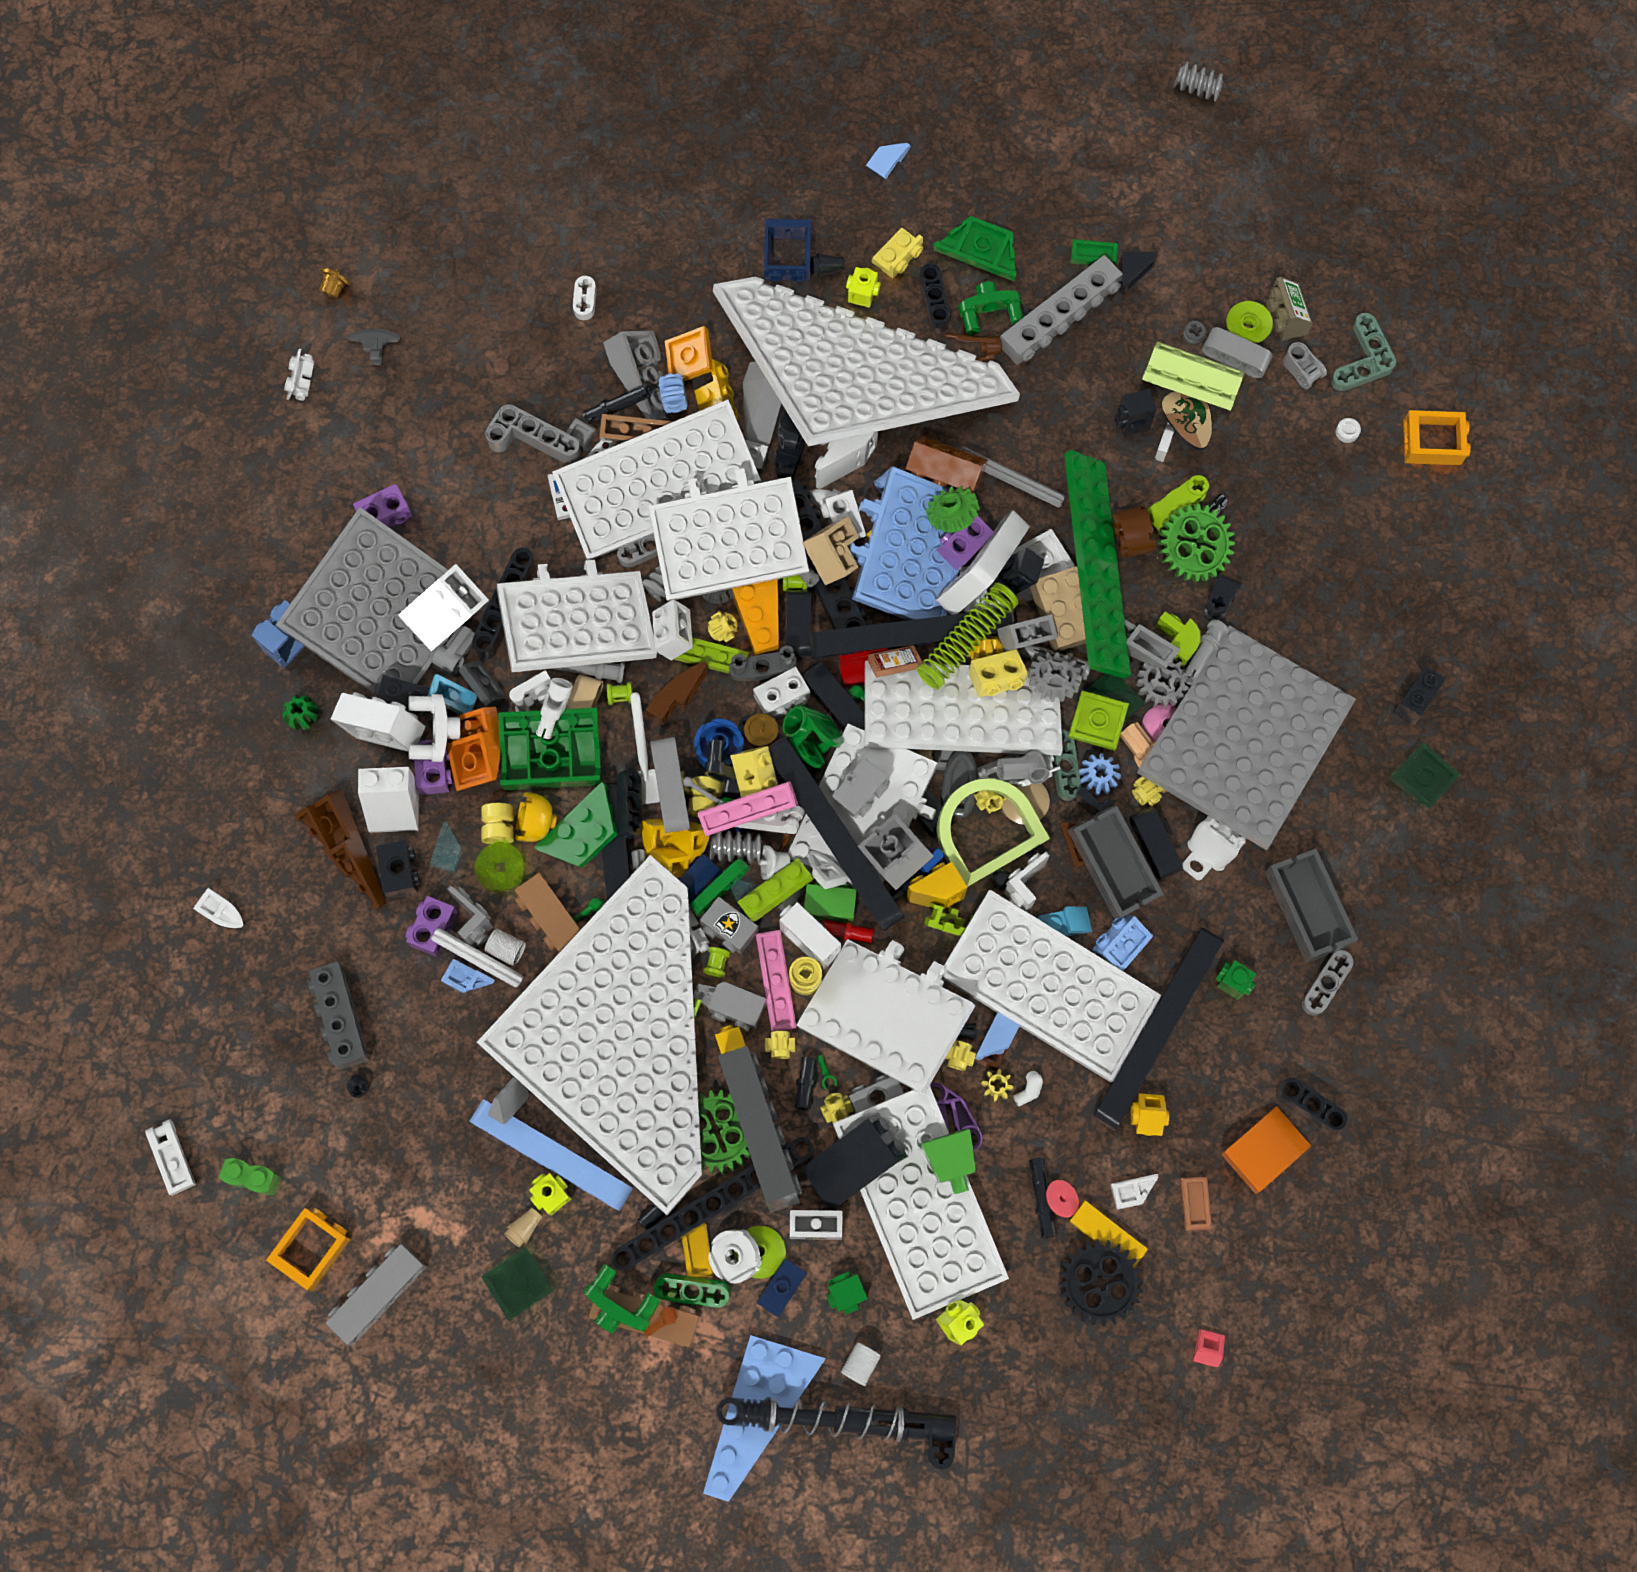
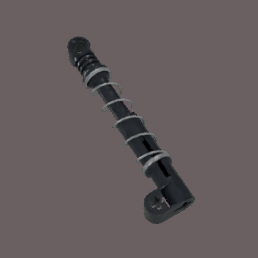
M766 1397L764 1400H760L759 1403H757V1399H753V1403H751L750 1399L744 1402V1398H723L715 1408V1416L722 1424L742 1426V1423H744L745 1427H748L749 1423H751V1427H755L758 1424V1428H762L764 1432L771 1431L772 1433L779 1424L780 1430L785 1434L789 1431L791 1425L795 1424L803 1425L805 1432L809 1436L814 1433L817 1426L828 1427L833 1437H837L839 1434L855 1435L858 1439L863 1438V1436L880 1437L883 1441H886L888 1438H894L896 1442H904L907 1439L925 1440V1461L930 1467L939 1470L950 1467L955 1458V1415L911 1412L907 1408L899 1406L896 1410L876 1409L875 1405L872 1408L851 1407L850 1403L847 1406H836L835 1411H827L825 1401L822 1402L820 1410L803 1409L800 1399L796 1402L795 1408H783L778 1405L775 1397ZM727 1403L733 1404L736 1408V1415L732 1419H726L722 1415V1409ZM872 1420H875L876 1425H872ZM878 1420L893 1421L892 1426H879ZM904 1422L921 1423L920 1429L904 1428ZM781 1423L789 1424L786 1431L782 1429ZM806 1425L814 1426L812 1432L809 1433L807 1431ZM831 1427H834L835 1435L832 1433ZM932 1440L948 1442V1447H940V1451L945 1453V1458H941L940 1461L934 1458V1452H939V1447L931 1446Z

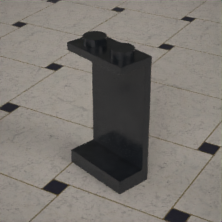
M878 1113L866 1119L801 1169L829 1211H833L895 1164L906 1159L908 1155L902 1142L896 1139L891 1132L887 1120Z

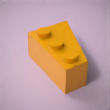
M778 579L732 588L733 599L754 656L779 652Z

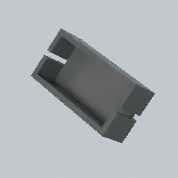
M1110 806L1093 815L1091 819H1086L1067 830L1113 918H1122L1140 908L1139 905H1146L1164 895L1117 806Z
M1317 849L1297 855L1293 860L1289 858L1276 863L1267 869L1265 875L1305 963L1325 957L1329 953L1332 954L1348 948L1358 941Z

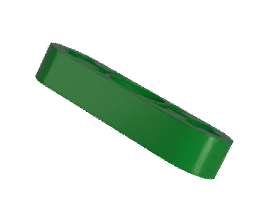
M742 858L733 862L690 904L689 908L697 916L704 914L718 897L721 898L749 871L750 867Z
M664 1273L657 1278L654 1285V1293L661 1300L720 1308L727 1304L730 1297V1288L727 1283L720 1280ZM664 1282L669 1283V1287H671L669 1292L664 1291ZM681 1283L680 1294H677L678 1284ZM690 1284L696 1285L700 1293L696 1296H689L685 1292V1287ZM705 1287H708L707 1295L705 1298L703 1297ZM716 1289L721 1290L722 1295L720 1299L715 1298L714 1293Z

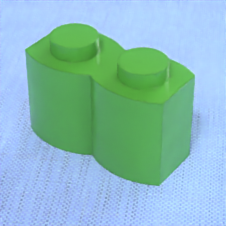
M229 1158L225 1159L219 1178L235 1187L248 1188L256 1193L269 1196L276 1194L281 1176L266 1167L252 1166L242 1160Z

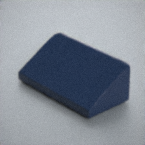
M702 854L679 879L688 888L689 906L723 873L705 854Z

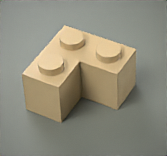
M849 516L827 525L802 542L825 585L847 576L858 568L847 547L859 538Z

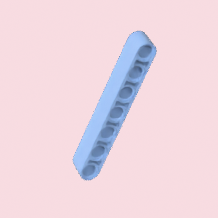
M484 1099L481 1101L469 1122L618 1211L621 1210L633 1190L632 1187L513 1116L506 1124L499 1123L488 1116L492 1104Z

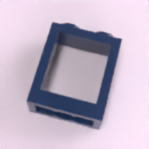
M765 219L764 280L774 282L781 280H793L795 282L810 280L811 220ZM771 239H805L804 266L770 265Z

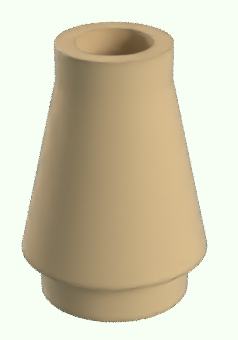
M530 1208L528 1212L507 1226L508 1230L504 1233L505 1236L517 1247H521L523 1243L526 1244L542 1216L536 1210Z

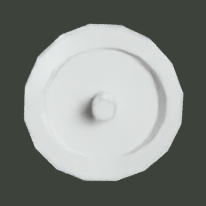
M764 845L759 862L762 879L768 880L789 865V854L787 852H776L771 846Z

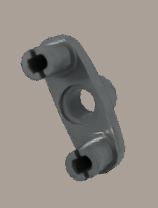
M783 646L780 652L747 658L741 654H736L731 659L729 674L736 681L756 680L760 683L767 682L771 677L779 676L795 667L796 657L794 650L791 646ZM765 665L769 670L761 673L756 670V667Z

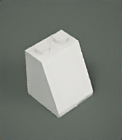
M410 768L358 769V795L369 833L419 831V792L416 789L415 776Z

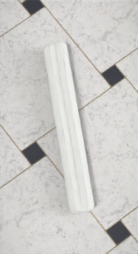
M437 928L432 935V941L513 987H518L523 980V976L440 928Z

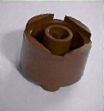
M1145 505L1117 511L1112 514L1113 530L1115 537L1119 538L1120 544H1118L1121 558H1130L1156 551L1155 540L1151 541L1150 539L1153 528Z

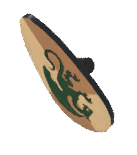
M1176 391L1165 396L1162 401V412L1173 430L1184 442L1194 449H1206L1212 434L1211 413L1208 403Z

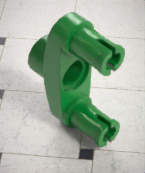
M991 281L977 285L975 288L977 295L962 301L958 305L959 314L964 320L967 335H975L980 332L976 314L1008 309L1012 326L1024 318L1020 293L1013 290L997 291L995 283Z
M604 1264L591 1284L588 1283L583 1291L601 1309L594 1323L611 1334L615 1333L620 1323L635 1330L645 1332L650 1325L648 1321L661 1300L648 1292L635 1313H630L605 1297L606 1294L604 1292L617 1272Z

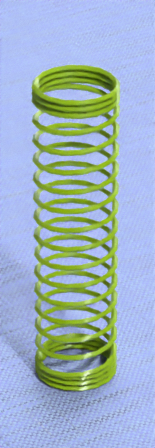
M995 583L990 588V593H986L985 598L980 599V604H976L974 609L970 610L969 615H965L964 620L959 622V626H955L954 631L949 632V637H945L944 642L939 643V648L934 649V654H929V659H925L924 664H920L917 667V673L920 678L933 689H941L945 684L942 676L950 679L948 672L955 673L954 667L960 668L958 660L966 662L963 655L970 657L969 650L976 651L974 644L980 646L981 642L979 639L986 640L985 634H991L989 628L996 629L995 623H1001L1000 617L1006 618L1005 612L1010 613L1011 609L1018 605V599L1015 594L1005 585ZM999 591L1004 593L1010 599V601L1005 599ZM987 595H991L993 601L987 599ZM985 600L989 607L983 605L981 602ZM997 601H999L1003 606L1007 607L1009 611L1004 609ZM989 602L994 604L997 608H999L1000 611L1004 614V616L997 613L989 604ZM980 606L983 612L977 610L976 607ZM983 607H985V608L988 609L990 612H992V613L997 617V619L999 620V622L996 621L995 619H993V618L985 611V609H984ZM975 611L979 618L971 615V612ZM979 613L985 616L993 624L994 627L986 623L979 615ZM970 617L973 623L967 621L966 618ZM974 619H976V620L979 621L981 624H983V625L987 628V630L989 631V633L986 632L985 630H983V629L975 622ZM965 622L969 630L965 627H962L961 623ZM969 624L976 628L984 638L977 635L969 626ZM960 628L964 635L956 632V629ZM965 631L969 632L978 641V643L974 642L965 633ZM955 633L958 640L952 638L951 634ZM959 636L968 641L974 649L967 646ZM946 639H950L955 647L946 643ZM954 641L957 642L959 645H961V646L967 651L968 654L964 653V652L954 643ZM944 644L949 652L941 649V645ZM950 648L954 649L963 658V660L958 658L950 650ZM936 650H940L944 658L937 655ZM944 653L953 658L958 666L950 661ZM931 656H935L940 664L931 660ZM939 658H940L941 660H943L945 663H947V664L951 667V669H952L953 671H951L950 669H948V668L939 660ZM929 661L934 669L926 665L925 662ZM935 665H937L938 667H940V668L947 674V676H945L944 674H942V673L935 667Z

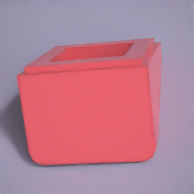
M1199 1329L1193 1361L1219 1367L1223 1359L1225 1335Z

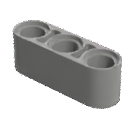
M1218 327L1211 329L1202 347V351L1206 356L1227 366L1244 371L1245 374L1254 378L1263 377L1273 358L1272 353L1266 348Z

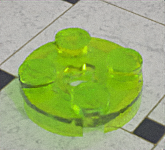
M495 842L484 848L477 856L474 864L478 881L485 889L491 892L511 891L524 878L525 865L521 853L512 845L504 844L503 842ZM496 863H506L504 865L505 872H494Z

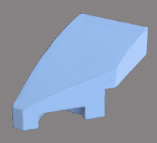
M901 143L881 146L866 166L884 179H887L897 162H901L911 145Z
M455 959L452 960L441 979V982L462 993L491 985L495 981Z
M997 1013L975 1059L981 1060L989 1055L1004 1053L1005 1049L1009 1048L1020 1025Z

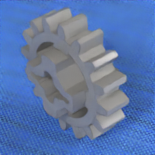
M1049 652L1046 653L1045 659L1039 655L1037 661L1032 662L1029 670V686H1035L1034 693L1041 692L1042 699L1049 696L1051 702H1054L1055 697H1058L1061 702L1064 701L1065 696L1071 699L1074 692H1078L1082 676H1080L1081 669L1075 668L1076 661L1068 662V656L1060 658L1058 652H1056L1055 657H1051Z
M1172 661L1166 669L1147 663L1143 664V671L1140 670L1137 675L1140 679L1137 681L1136 686L1142 687L1139 695L1146 694V703L1152 700L1154 701L1153 707L1156 708L1158 703H1162L1163 709H1166L1168 703L1174 707L1177 704V700H1183L1184 694H1187L1189 687L1186 686L1188 685L1187 681L1189 678L1187 677L1185 682L1181 678L1186 670L1180 669L1181 661L1177 664H1174ZM1152 672L1153 679L1148 683V675ZM1179 681V688L1175 692L1174 685Z

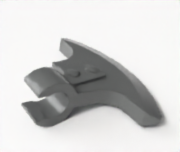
M364 329L347 335L349 341L362 343L363 351L370 352L372 365L382 364V350L386 343L398 342L401 339L400 335L384 329Z

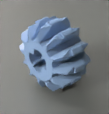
M671 373L660 377L659 388L664 410L667 413H678L686 410L688 401L682 376L679 373Z
M1103 753L1099 755L1098 759L1092 754L1089 757V761L1084 760L1082 762L1083 768L1079 769V774L1083 777L1080 779L1081 784H1088L1086 788L1088 791L1094 788L1096 796L1100 794L1101 789L1105 794H1109L1110 788L1115 789L1118 785L1116 780H1119L1121 774L1116 772L1119 769V764L1111 765L1113 757L1104 760ZM1099 771L1104 773L1100 778L1096 776V773L1098 774Z

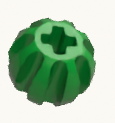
M298 695L291 696L292 700L284 702L282 709L285 711L282 713L284 722L289 723V727L298 730L300 727L303 730L309 729V724L312 722L316 723L318 719L316 713L319 709L316 702L306 695H302L300 698Z

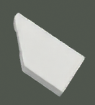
M1168 422L1155 456L1156 460L1164 462L1174 433L1173 428Z
M1158 1174L1111 1184L1116 1210L1142 1205L1159 1178Z

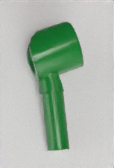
M853 686L847 691L854 701L860 698L865 703V693L860 686Z
M593 898L583 911L572 917L576 923L592 911L597 913L605 902L599 898Z
M823 1055L817 1056L823 1075L822 1087L827 1090L825 1086L827 1078H832L836 1087L837 1080L834 1076L830 1075Z

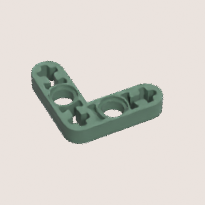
M1369 313L1358 315L1353 324V330L1367 358L1335 370L1331 378V385L1338 391H1346L1387 376L1396 365V358L1374 316ZM1363 321L1364 324H1369L1368 328H1366L1365 325L1361 326V322ZM1370 340H1377L1381 347L1373 349L1369 346L1368 342ZM1381 361H1383L1384 363H1387V362H1388L1389 365H1388V367H1386L1385 365H1380V362H1381ZM1365 367L1369 370L1370 374L1362 376L1358 373L1357 369ZM1339 376L1342 378L1348 377L1345 383L1343 380H1338Z
M1061 730L1062 740L1067 742V744L1063 748L1064 754L1061 756L1053 755V767H1060V761L1067 760L1071 764V771H1064L1061 767L1059 770L1054 771L1056 790L1062 800L1072 801L1076 798V793L1081 789L1075 740L1068 738L1070 732ZM1007 753L1008 755H1010V756H1012V757H1015L1016 755H1019V757L1022 756V755H1025V754ZM1067 784H1069L1070 788L1074 789L1071 794H1069L1068 790H1064Z

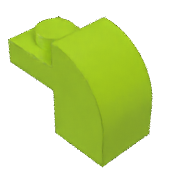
M1164 612L1159 618L1156 627L1174 639L1171 644L1178 647L1180 651L1173 659V662L1177 664L1181 661V668L1184 669L1193 658L1199 646V628L1191 618L1186 625H1183L1177 616Z

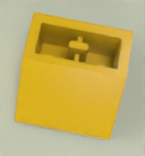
M952 862L947 865L941 863L931 870L932 873L928 876L923 877V875H920L910 882L911 885L908 887L907 900L910 903L932 908L930 906L931 902L944 907V911L965 898L967 885Z

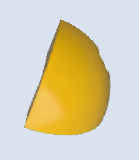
M663 819L642 820V838L647 857L651 855L677 879L689 870V865L695 857L701 856L706 849L710 835L705 836L701 824L689 821V830L665 833Z

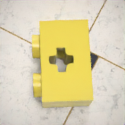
M768 746L749 749L731 755L741 797L778 785Z

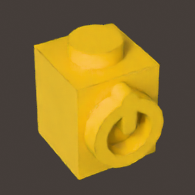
M1139 1093L1137 1102H1132L1130 1124L1136 1125V1134L1162 1136L1164 1126L1169 1124V1110H1166L1164 1095Z

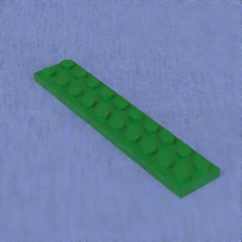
M1069 450L1064 456L1089 669L1125 679L1131 676L1130 660L1126 644L1127 637L1105 462Z

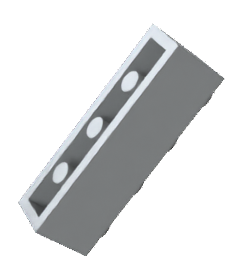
M400 1244L398 1247L394 1245L385 1254L386 1260L380 1266L375 1265L366 1274L368 1279L361 1286L356 1285L347 1294L349 1299L342 1306L338 1304L328 1314L330 1319L326 1324L347 1345L353 1346L427 1268L405 1245Z

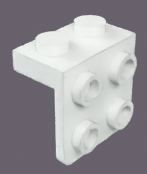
M1047 852L1042 855L1039 853L1035 854L1027 862L1028 865L1025 869L1021 870L1018 868L1008 877L1009 881L1006 883L1007 887L1004 894L1009 899V902L1027 913L1032 909L1036 897L1024 883L1045 867L1050 856Z

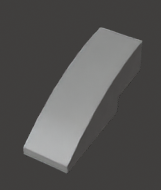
M1124 619L1128 654L1145 663L1166 669L1180 649L1140 624L1135 626Z

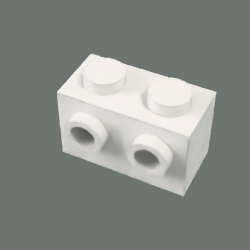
M673 599L652 612L655 651L673 660L693 648L690 609Z
M796 667L753 689L754 698L762 712L774 719L783 717L787 710L795 707V705H805L808 699H810V690Z

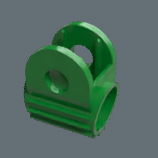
M795 705L794 708H790L788 713L786 712L782 725L785 737L789 738L792 748L803 761L815 768H821L825 764L824 753L831 746L838 748L843 744L844 740L841 733L835 727L831 717L808 707ZM812 731L818 735L823 743L816 744L814 742Z

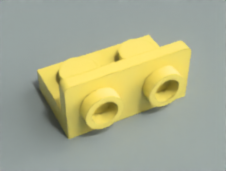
M901 228L872 258V263L893 279L898 273L901 274L905 271L908 262L913 257L917 258L923 250V237L919 234L915 238L905 229Z

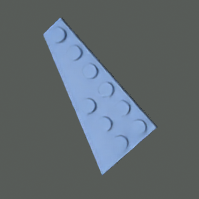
M750 1335L732 1398H744V1402L750 1399L751 1403H753V1399H757V1403H759L760 1400H764L766 1397H775L780 1407L793 1408L826 1358ZM731 1403L726 1419H732L736 1415V1408ZM742 1423V1426L724 1424L703 1494L729 1502L778 1430L779 1424L772 1433L771 1431L764 1432L762 1428H758V1424L755 1427H751V1423H749L748 1427H745L744 1423Z

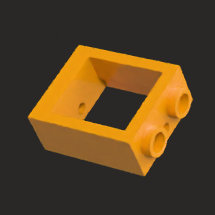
M1409 410L1403 420L1405 463L1462 465L1466 457H1469L1471 449L1470 443H1467L1470 425L1469 421H1466V412ZM1419 424L1456 425L1457 450L1420 448Z
M304 1208L266 1261L307 1291L313 1292L351 1239L345 1235L348 1232L345 1228L336 1222L333 1226L326 1222L327 1215L317 1208H314L312 1211ZM308 1219L337 1239L310 1276L282 1256Z

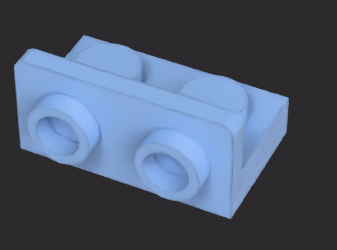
M1127 914L1122 918H1115L1110 929L1098 937L1092 951L1095 954L1101 955L1108 963L1124 971L1153 935L1135 916Z

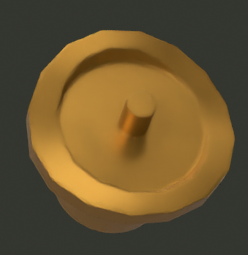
M320 269V273L323 275L319 289L321 292L338 298L344 285L350 286L351 282L341 276L339 270Z
M764 713L750 716L744 727L748 742L757 747H765L773 743L779 732L775 719Z

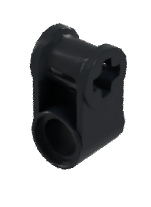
M1221 573L1219 574L1204 609V615L1209 621H1221L1225 617L1240 589L1241 582Z

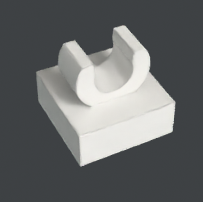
M746 440L745 442L755 467L763 470L769 446Z

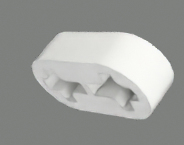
M589 276L579 277L574 286V314L576 318L584 321L592 318L595 312L596 285L595 281ZM584 285H589L587 294H583L582 288H584ZM583 302H586L587 305L585 312L580 310L582 309Z

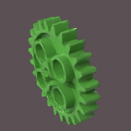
M1195 504L1193 509L1190 505L1184 506V511L1179 508L1176 510V515L1170 514L1168 516L1171 522L1166 521L1162 523L1166 530L1160 531L1158 534L1163 536L1164 540L1158 541L1157 544L1164 545V549L1158 553L1166 554L1162 563L1170 562L1167 570L1177 569L1175 572L1176 577L1184 573V581L1189 580L1191 576L1193 582L1199 581L1200 577L1202 581H1206L1209 576L1211 578L1217 576L1216 570L1218 572L1225 570L1222 564L1230 563L1226 556L1234 554L1229 549V546L1235 545V542L1229 541V537L1233 536L1234 532H1227L1226 529L1231 524L1222 523L1225 518L1224 515L1216 517L1217 509L1209 513V505L1203 506L1202 509L1200 504ZM1186 522L1192 526L1191 534L1185 531ZM1208 529L1214 533L1213 541L1207 537ZM1177 536H1180L1181 538H1184L1186 540L1196 539L1197 543L1203 545H1211L1214 546L1216 549L1214 551L1213 549L1207 546L1196 547V543L1178 540ZM1180 545L1186 549L1185 557H1182L1178 552ZM1202 552L1208 556L1206 564L1201 561Z
M710 1090L709 1098H705L700 1093V1101L698 1102L699 1120H704L707 1123L705 1129L700 1131L702 1172L706 1166L709 1167L710 1174L714 1173L715 1168H719L721 1174H724L725 1166L734 1171L733 1163L737 1162L742 1166L741 1157L750 1158L751 1156L747 1151L748 1146L731 1094L725 1098L723 1090H720L718 1097H714L713 1091ZM721 1110H727L730 1112V1117L727 1120L721 1121L717 1119V1114ZM708 1111L712 1113L718 1130H721L720 1134L727 1149L725 1153L722 1152L715 1134H713L712 1126L706 1115ZM731 1133L740 1135V1140L736 1144H730L726 1141ZM713 1143L717 1146L716 1151L712 1154H705L703 1152L706 1144Z

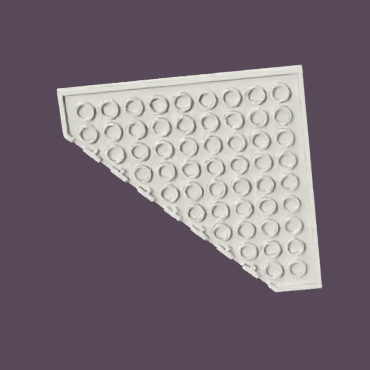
M758 277L723 282L713 286V293L808 446L1012 403L1019 399L1020 393L999 363L976 360V355L962 350H958V353L946 349V344L929 338L926 342L915 338V333L901 328L893 330L884 327V322L867 317L866 320L854 316L855 312L839 306L836 309L824 305V301L809 295L803 298L795 295L794 290L777 284L776 287L764 284V279Z
M650 855L477 1043L659 1209L668 1215L702 1177L688 888Z

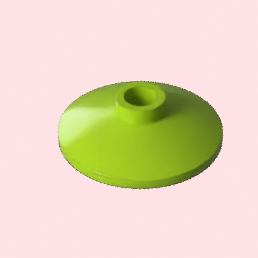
M1243 301L1230 309L1226 325L1229 332L1256 344L1269 336L1273 327V319L1268 309L1262 304L1254 301ZM1249 324L1252 328H1247L1244 325Z
M754 1226L747 1229L746 1231L753 1237L758 1247H763L765 1250L764 1255L760 1256L762 1260L761 1265L752 1278L764 1279L774 1275L786 1257V1248L782 1237L775 1230L766 1226ZM734 1251V1258L738 1262L739 1255Z

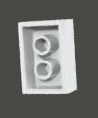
M353 692L352 695L342 693L331 717L333 722L356 739L408 752L409 745H418L425 726L418 721V716L405 711L406 707L397 702L387 704L384 700L377 697H372V700L367 699L364 695Z

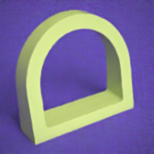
M997 779L974 780L958 788L944 803L937 822V838L941 852L944 854L943 856L947 863H953L967 887L1050 839L1025 795L1013 785ZM980 791L998 793L1015 806L1030 838L974 871L969 872L952 841L950 828L953 813L958 804L972 793Z

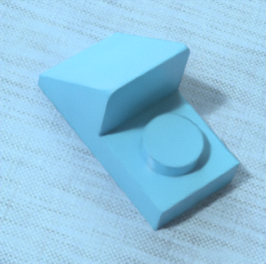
M438 674L434 675L428 696H431V694H442L446 708L460 715L471 712L477 698L476 693Z
M1067 906L1063 911L1038 916L1040 921L1066 937L1092 932L1087 907Z

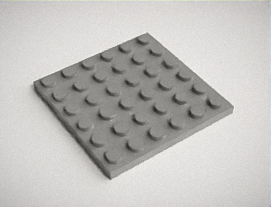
M359 507L275 626L373 694L378 677L381 675L417 684L432 663L437 649L446 643L450 635L435 649L430 651L399 618L398 614L437 581L448 569Z

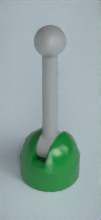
M685 777L683 779L684 786L694 788L718 805L733 800L729 797H724L720 800L693 783L692 778Z

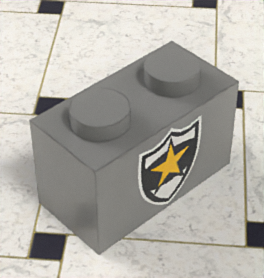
M720 897L715 900L700 919L701 926H703L701 930L712 939L716 936L723 941L721 945L731 953L736 951L740 955L759 932L758 926Z

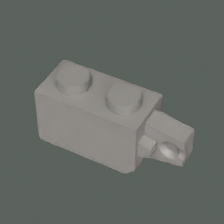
M726 982L717 984L716 988L698 984L693 994V998L700 999L701 1004L706 1006L708 1011L712 1013V1018L721 1022H725L726 1019L735 1022V1027H739L746 1032L749 1029L756 1030L767 1004L766 998Z

